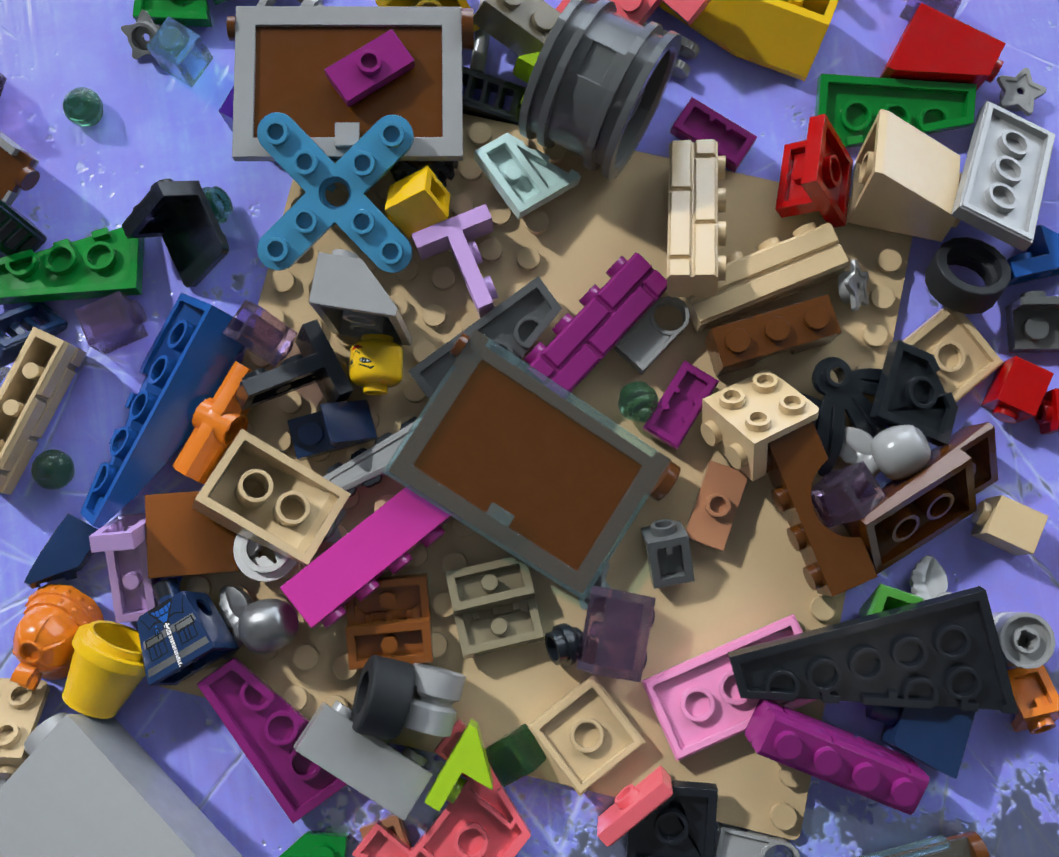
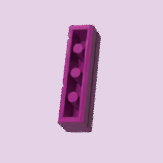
M635 252L628 261L621 256L607 270L606 274L611 279L601 289L594 284L579 300L584 306L583 309L574 318L567 313L555 325L552 331L557 336L546 347L540 341L524 358L530 364L524 370V373L563 399L576 388L667 290V280L657 270H654L652 265L639 253Z
M759 700L745 729L744 735L752 743V747L757 754L909 815L915 812L929 784L930 777L922 768L918 767L919 765L911 757L860 736L855 737L850 732L786 706L781 707L778 703L771 700Z

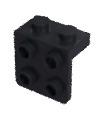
M162 179L155 182L150 187V191L139 204L134 206L131 214L121 225L127 239L162 236L180 278L187 288L196 287L229 252L226 236L221 230L199 180L173 181L172 179Z

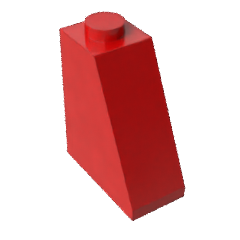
M921 3L908 22L879 78L977 84V91L985 81L991 83L997 76L1004 61L998 58L1006 43Z

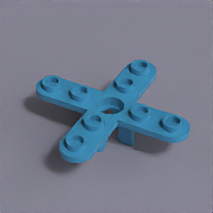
M274 112L266 115L260 121L257 137L261 146L306 192L260 238L257 252L259 259L266 267L278 271L289 269L335 223L381 270L397 273L404 270L410 264L413 250L409 240L365 195L412 147L414 133L406 119L399 115H386L380 118L336 163L288 115ZM335 183L344 184L349 191L348 201L339 207L334 206L326 199V191L333 192L337 188Z

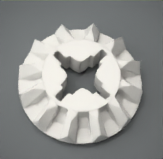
M239 534L235 538L233 546L235 562L239 569L251 579L271 582L286 577L292 568L298 564V562L275 551L276 563L267 556L254 558L261 551L262 545Z

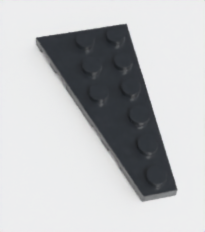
M981 586L727 652L741 698L794 701L795 698L817 699L823 703L838 704L839 701L861 702L863 705L932 709L934 706L957 707L962 711L993 709L1000 710L1002 713L1018 714L987 592Z

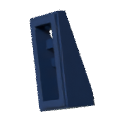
M31 302L0 314V368L16 360L33 327L56 336L67 329L68 323L44 302ZM32 317L38 319L43 325H38Z

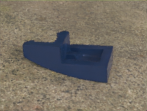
M68 513L40 552L24 581L25 584L33 589L40 587L41 583L65 578L66 581L77 578V571H81L94 554L91 553L89 536L98 529Z

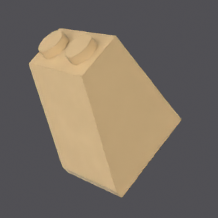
M880 109L854 161L848 223L942 242L951 227L956 228L960 222L959 219L951 216L962 173H960V155L890 111Z

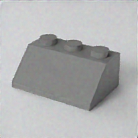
M335 249L332 254L318 252L309 304L331 332L337 335L361 338L365 334H385L392 336L394 343L411 346L412 337L398 308L364 261L358 258L356 253L342 249Z

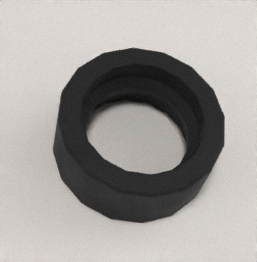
M969 237L952 238L944 242L925 271V283L930 294L943 306L964 314L983 313L992 308L1011 281V268L1006 258L995 247L982 240ZM948 265H960L975 271L984 280L986 286L978 287L963 282L951 272Z

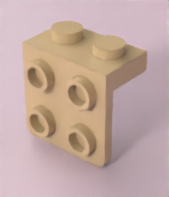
M764 370L703 398L702 425L700 429L708 445L714 446L728 459L735 469H740L748 478L754 481L766 475L768 443L816 420L819 408L774 372Z
M0 678V780L9 779L29 757L24 750V743L31 732L37 727L46 703L50 687L45 680H41L35 691H32L10 681L11 678Z

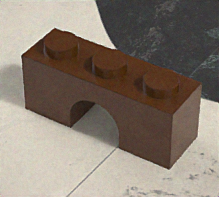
M829 294L711 328L704 341L715 375L718 377L752 367L760 360L775 354L791 351L793 355L830 344L842 332Z

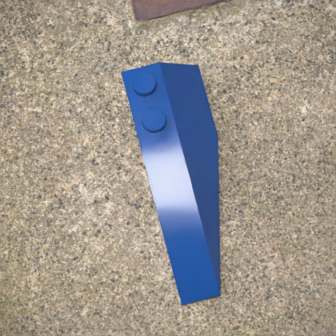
M180 293L143 361L139 373L144 375L145 379L138 395L130 393L125 408L130 409L125 426L114 430L109 442L111 444L110 454L112 458L109 463L103 462L100 464L80 511V514L92 526L97 528L103 527L133 500L167 464L194 429L192 418L196 408L205 399L214 397L227 376L236 356L242 353L247 346L248 334L252 329L251 326L209 303Z

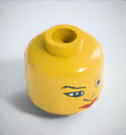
M365 334L361 336V341L352 345L350 350L349 378L352 383L363 387L364 394L386 395L388 394V388L395 387L402 381L403 349L400 345L393 342L392 336Z

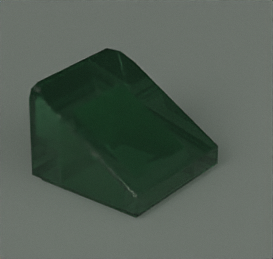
M522 724L485 747L488 762L503 787L532 773L546 760L543 750L527 724Z

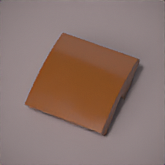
M200 491L145 495L148 579L241 572L235 562L233 553L237 533L226 529L192 509L194 500Z
M427 573L380 577L376 580L380 587L361 602L355 597L346 604L347 626L345 632L349 670L363 669L366 661L372 655L404 661L410 664L433 662L432 624Z

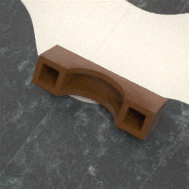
M812 421L768 443L766 474L768 473L774 488L771 490L772 500L778 511L784 512L790 528H787L789 541L796 551H800L806 566L803 567V574L812 590H816L818 594L833 597L878 576L862 538L841 536L832 532L823 525L814 511L811 499L812 483L816 473L828 460V457Z

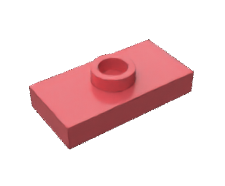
M660 765L636 786L633 784L626 786L616 796L614 804L598 816L597 836L607 847L613 845L673 796L671 776Z

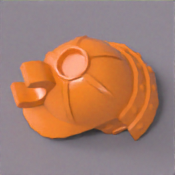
M50 583L39 587L28 597V602L25 605L27 608L23 612L25 615L18 623L13 637L12 653L20 663L15 668L10 681L35 691L41 679L60 680L68 676L74 653L72 640L77 629L81 625L104 620L102 611L95 601L73 586Z

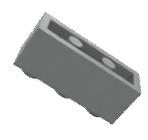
M337 700L332 707L322 702L295 742V751L405 821L433 776L431 772L423 767L427 759L407 746L401 753L389 745L391 741L389 739L356 733L352 728L353 722L351 719L354 712Z

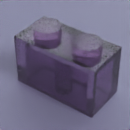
M592 585L582 636V653L578 658L576 669L595 675L641 683L642 672L647 663L646 650L650 628L655 620L654 605L656 598Z

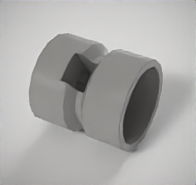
M1003 611L992 613L1006 666L1032 669L1048 662L1054 653L1056 642L1054 632L1047 621L1039 615L1029 612Z
M414 663L415 686L413 699L404 727L429 735L451 737L457 714L452 704L460 701L466 676L444 668Z

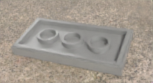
M986 101L978 112L951 216L1024 252L1033 243L1055 134L992 102Z

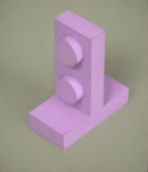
M486 204L411 234L421 260L451 249L480 318L494 309L492 300L498 298L491 277L483 278L477 265L483 263L476 242L473 240L494 231L492 217Z
M145 513L119 515L89 536L91 553L105 552L116 623L138 621L139 616L158 606L152 586L158 581L157 579H148Z

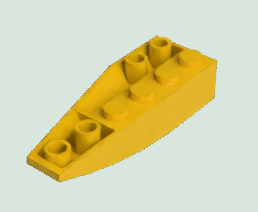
M711 0L691 25L685 22L665 3L661 2L659 7L733 56L805 81L839 0Z

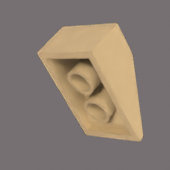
M241 429L195 498L192 509L234 533L307 566L349 498L350 493L244 429Z

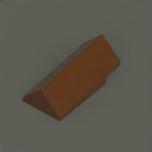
M989 422L962 427L950 437L949 445L937 446L931 451L930 460L920 471L905 480H892L840 520L850 537L862 538L876 574H879L977 511L976 494L998 481L995 427Z

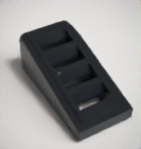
M462 66L463 86H466L463 96V114L519 126L522 105L520 102L526 87ZM475 89L482 90L479 101L473 99ZM491 92L497 93L494 106L488 105ZM506 95L513 96L509 111L503 110Z
M0 198V251L7 256L30 249L35 252L46 242V236L28 218Z

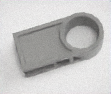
M667 296L660 298L615 345L614 350L642 375L686 329L690 318L687 305L677 297ZM666 305L676 307L683 316L682 326L672 331L660 328L655 322V311L661 306Z
M722 823L717 825L713 857H764L766 852L776 845L788 847L791 850L792 857H800V854L785 838Z

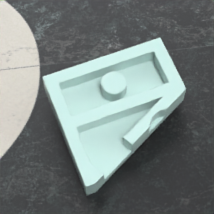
M509 133L475 150L474 160L517 219L522 218L575 187L581 179L578 172L573 169L569 173L549 162L550 156L537 149L528 148L523 141Z

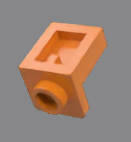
M1044 664L1032 669L1014 668L1007 670L1018 714H1015L1016 717L1011 723L1014 732L1029 730L1030 734H1039L1053 729L1056 726L1055 721L1059 718V695Z

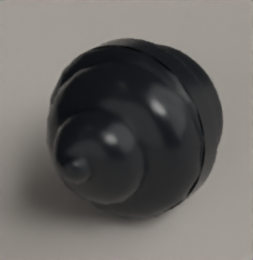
M567 623L555 625L551 632L545 634V646L552 662L555 665L564 664L566 666L575 664L581 658L583 649L588 644L589 635Z

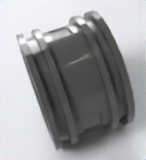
M571 0L549 33L530 75L520 109L519 132L529 140L537 138V142L547 149L557 144L583 157L584 166L587 169L596 171L602 167L603 177L613 180L630 160L659 106L674 70L682 38L681 34L672 30L663 36V25L651 21L644 27L617 14L615 2L611 0Z

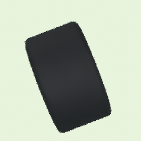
M372 655L366 661L358 681L352 708L354 712L351 719L353 722L352 728L356 733L394 740L400 735L406 723L413 699L415 672L412 664L378 655Z

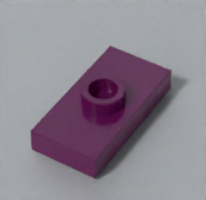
M391 29L324 70L327 79L347 107H350L414 68L415 60Z
M691 97L670 130V133L680 140H691L692 143L696 140L715 139L718 142V156H726V168L734 173L757 139V136L693 97Z
M684 360L642 430L677 451L702 410V399L712 394L719 380Z

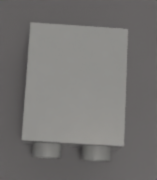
M65 712L51 716L38 725L26 739L24 750L29 757L9 779L0 780V857H243L114 717L99 719L83 714H68Z

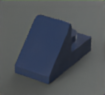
M367 400L321 404L322 411L287 420L296 457L300 461L378 439Z

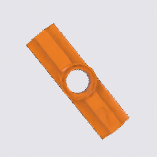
M235 361L214 397H209L199 404L192 418L194 430L172 465L175 470L199 483L205 484L240 430L244 429L247 431L248 418L246 416L251 408L242 411L235 396L242 378L253 370Z

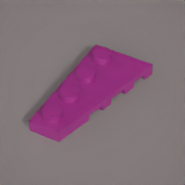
M236 657L197 683V686L292 823L298 821L347 785L295 751L294 744L309 723V720Z

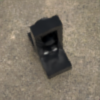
M317 319L302 324L295 343L301 354L287 358L280 364V367L269 371L259 368L249 372L242 378L235 396L242 411L313 383L318 384L327 403L348 400L354 389Z

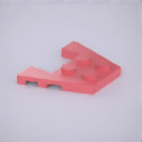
M458 719L453 726L451 737H444L434 750L445 761H447L466 728L463 721ZM490 766L493 777V790L461 773L467 780L453 804L449 802L414 847L403 842L397 834L378 819L354 849L352 855L354 857H515L531 837V831Z

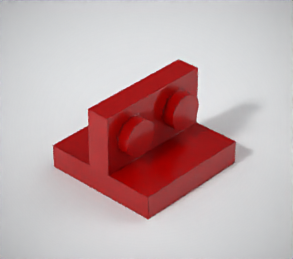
M826 114L810 117L807 140L784 145L775 210L781 218L819 211L826 223H830L833 228L846 226L853 160Z

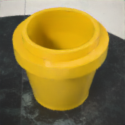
M97 620L90 624L81 625L72 640L74 653L62 693V699L70 708L81 714L99 719H109L117 715L119 709L146 676L138 631L120 623Z

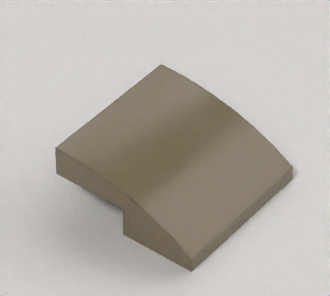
M517 555L445 572L463 659L544 640L545 636L526 558Z

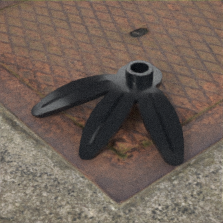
M837 357L825 358L815 366L812 374V384L817 392L824 395L818 414L816 430L828 457V460L817 472L820 476H828L839 457L845 433V412L855 428L868 432L873 438L879 432L886 429L885 424L869 418L873 404L863 395L864 393L875 397L882 369L868 368L851 371L849 365ZM831 370H833L836 373L838 383H835L831 379Z

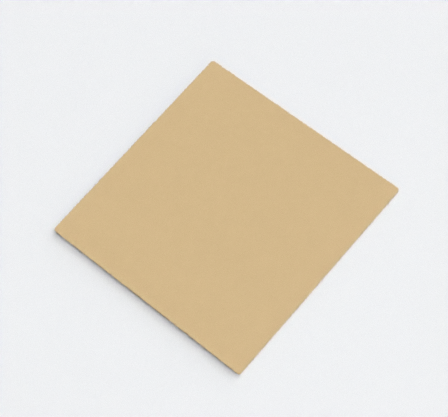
M463 114V161H458V168L454 169L455 176L452 181L448 178L446 179L447 186L445 188L451 194L448 219L481 205H487L492 217L494 231L473 240L476 242L483 263L477 265L483 278L491 277L498 294V298L492 300L494 308L538 276L562 307L557 316L515 365V367L524 372L530 365L524 358L540 341L546 347L557 336L552 331L555 325L567 313L574 318L583 309L584 306L579 300L594 284L601 289L611 279L606 272L621 256L628 261L635 252L639 253L652 265L654 270H657L667 280L669 158L634 151L619 175L615 179L609 180L603 177L602 167L596 171L587 169L584 166L583 157L557 144L547 149L537 142V138L529 140L523 137L519 132L518 125ZM509 133L523 141L528 148L537 149L550 156L549 162L569 173L573 169L578 172L581 179L575 187L522 218L517 219L474 160L475 150ZM409 161L411 165L418 168L430 166L434 162ZM390 170L365 194L386 217L385 205L388 188L396 182ZM731 171L725 172V180H718V188H726V211L718 213V221H726V246H718V256L727 257L739 251L746 256L756 252V247L770 238L779 237L781 242L794 237L793 231L805 224L815 222L816 226L819 227L826 224V221L819 211L781 218L775 210L779 186L777 181ZM294 179L292 180L283 215L306 193ZM335 183L337 188L333 192L327 190L326 199L334 206L339 207L348 201L349 191L344 184ZM849 197L846 226L836 227L834 231L839 239V245H842L849 260V266L845 271H850L851 259H856L861 271L868 272L869 274L866 287L869 305H860L858 310L852 311L851 303H844L840 298L838 290L839 276H836L698 333L694 331L689 320L684 332L671 343L642 375L614 350V346L565 398L566 401L650 457L654 451H658L680 467V474L676 483L663 499L657 501L647 494L643 495L602 561L609 562L610 564L605 580L614 592L612 597H596L590 606L583 610L576 593L563 589L561 587L562 581L527 560L544 636L546 633L551 632L555 625L563 623L577 627L589 635L588 644L583 649L581 658L575 664L570 666L564 664L555 665L548 655L545 637L543 641L463 659L445 572L519 555L464 519L459 522L454 517L442 527L446 533L428 548L422 543L410 553L413 560L394 575L388 570L381 576L427 573L434 660L433 662L421 664L444 668L466 676L461 699L452 704V707L457 711L454 724L458 719L463 721L466 726L471 718L478 722L491 767L571 786L529 730L528 725L594 674L646 743L588 789V791L616 797L626 786L630 784L636 786L661 765L671 776V782L678 780L716 783L718 788L716 822L789 840H796L800 836L811 775L757 754L752 747V743L744 735L745 731L676 761L641 680L791 614L795 615L802 632L840 623L846 591L831 597L818 594L816 590H812L803 574V567L806 566L800 551H796L787 536V528H790L784 512H779L772 500L771 490L774 488L768 473L754 481L748 478L722 552L689 540L695 581L654 589L651 583L646 544L642 538L641 528L651 526L657 520L671 519L673 521H680L686 529L709 461L712 460L731 468L734 467L714 446L708 445L704 440L700 429L702 425V410L677 451L644 432L642 428L684 360L719 380L712 394L761 371L769 370L798 392L821 401L824 395L817 392L812 384L814 368L821 360L828 357L840 358L849 365L851 371L868 368L883 369L889 343H892L913 236L848 223ZM335 223L292 267L281 271L268 268L242 365L251 370L264 368L266 371L280 367V364L287 358L301 354L295 340L302 324L317 319L354 389L347 401H368L379 438L388 432L392 434L398 432L401 424L414 416L418 418L423 417L431 405L429 399L408 371L475 323L480 317L451 249L421 260L413 238H408L399 226H395L409 240L413 256L410 264L404 270L397 273H389L378 268ZM342 249L356 253L396 305L412 337L411 346L398 344L403 349L402 381L397 386L388 388V394L386 395L364 394L363 387L351 382L349 378L350 350L354 343L361 341V338L333 334L309 304L318 252L332 254L333 250ZM667 290L660 298L669 296L667 295ZM829 294L842 332L830 344L793 355L791 351L775 354L760 360L752 367L716 377L704 341L711 328ZM661 306L654 313L655 322L664 330H677L683 324L682 313L674 306ZM831 370V379L835 383H838L836 373L833 370ZM317 383L251 407L246 416L248 418L247 432L322 477L326 475L329 467L338 462L345 464L350 461L351 454L361 448L370 449L375 445V440L306 460L300 461L297 459L287 420L322 411L321 404L327 402ZM863 393V395L873 404L875 397ZM845 412V427H854ZM839 456L828 476L822 477L816 473L812 483L811 499L814 511L824 526L838 535L850 536L840 520L863 503L864 493L860 496L848 489L849 484L861 466H853L851 463H846ZM387 474L382 477L381 483L373 487L367 488L362 486L357 488L356 494L348 498L342 508L346 510V515L338 525L341 537H344L409 484L397 476ZM323 541L310 563L335 543ZM262 546L258 555L254 557L267 556L275 563L277 562L274 551ZM298 562L286 577L271 582L251 579L242 571L182 576L180 583L181 592L206 593L212 599L219 613V594L223 586H233L245 591L253 599V602L270 598L279 599L291 604L297 612L299 630L295 638L288 645L268 654H258L243 645L232 658L236 657L309 721L322 702L332 707L337 700L352 710L355 692L363 669L349 670L345 632L347 615L345 614L328 629L323 624L318 628H311L280 589L283 584L305 568V565ZM591 579V581L589 582V584H588L587 586H591V585H592V583H593V582H592V579ZM221 658L177 685L158 686L205 697L197 683L229 660ZM816 699L794 710L822 721L825 703ZM403 727L400 735L391 740L390 743L435 753V748L444 737L429 735Z

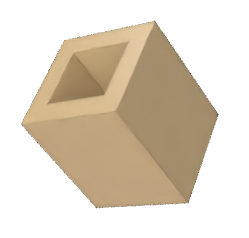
M1003 495L990 497L977 505V511L972 515V523L975 525L971 535L1013 555L1034 554L1049 516Z

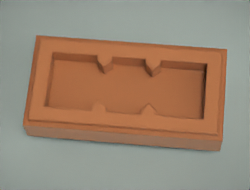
M712 460L709 461L685 529L689 540L721 552L724 550L748 477L742 471Z

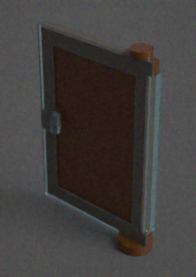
M475 329L471 336L463 332L449 352L456 359L382 472L580 599L585 600L647 498L650 496L657 501L663 499L676 483L680 474V467L673 463L671 459Z

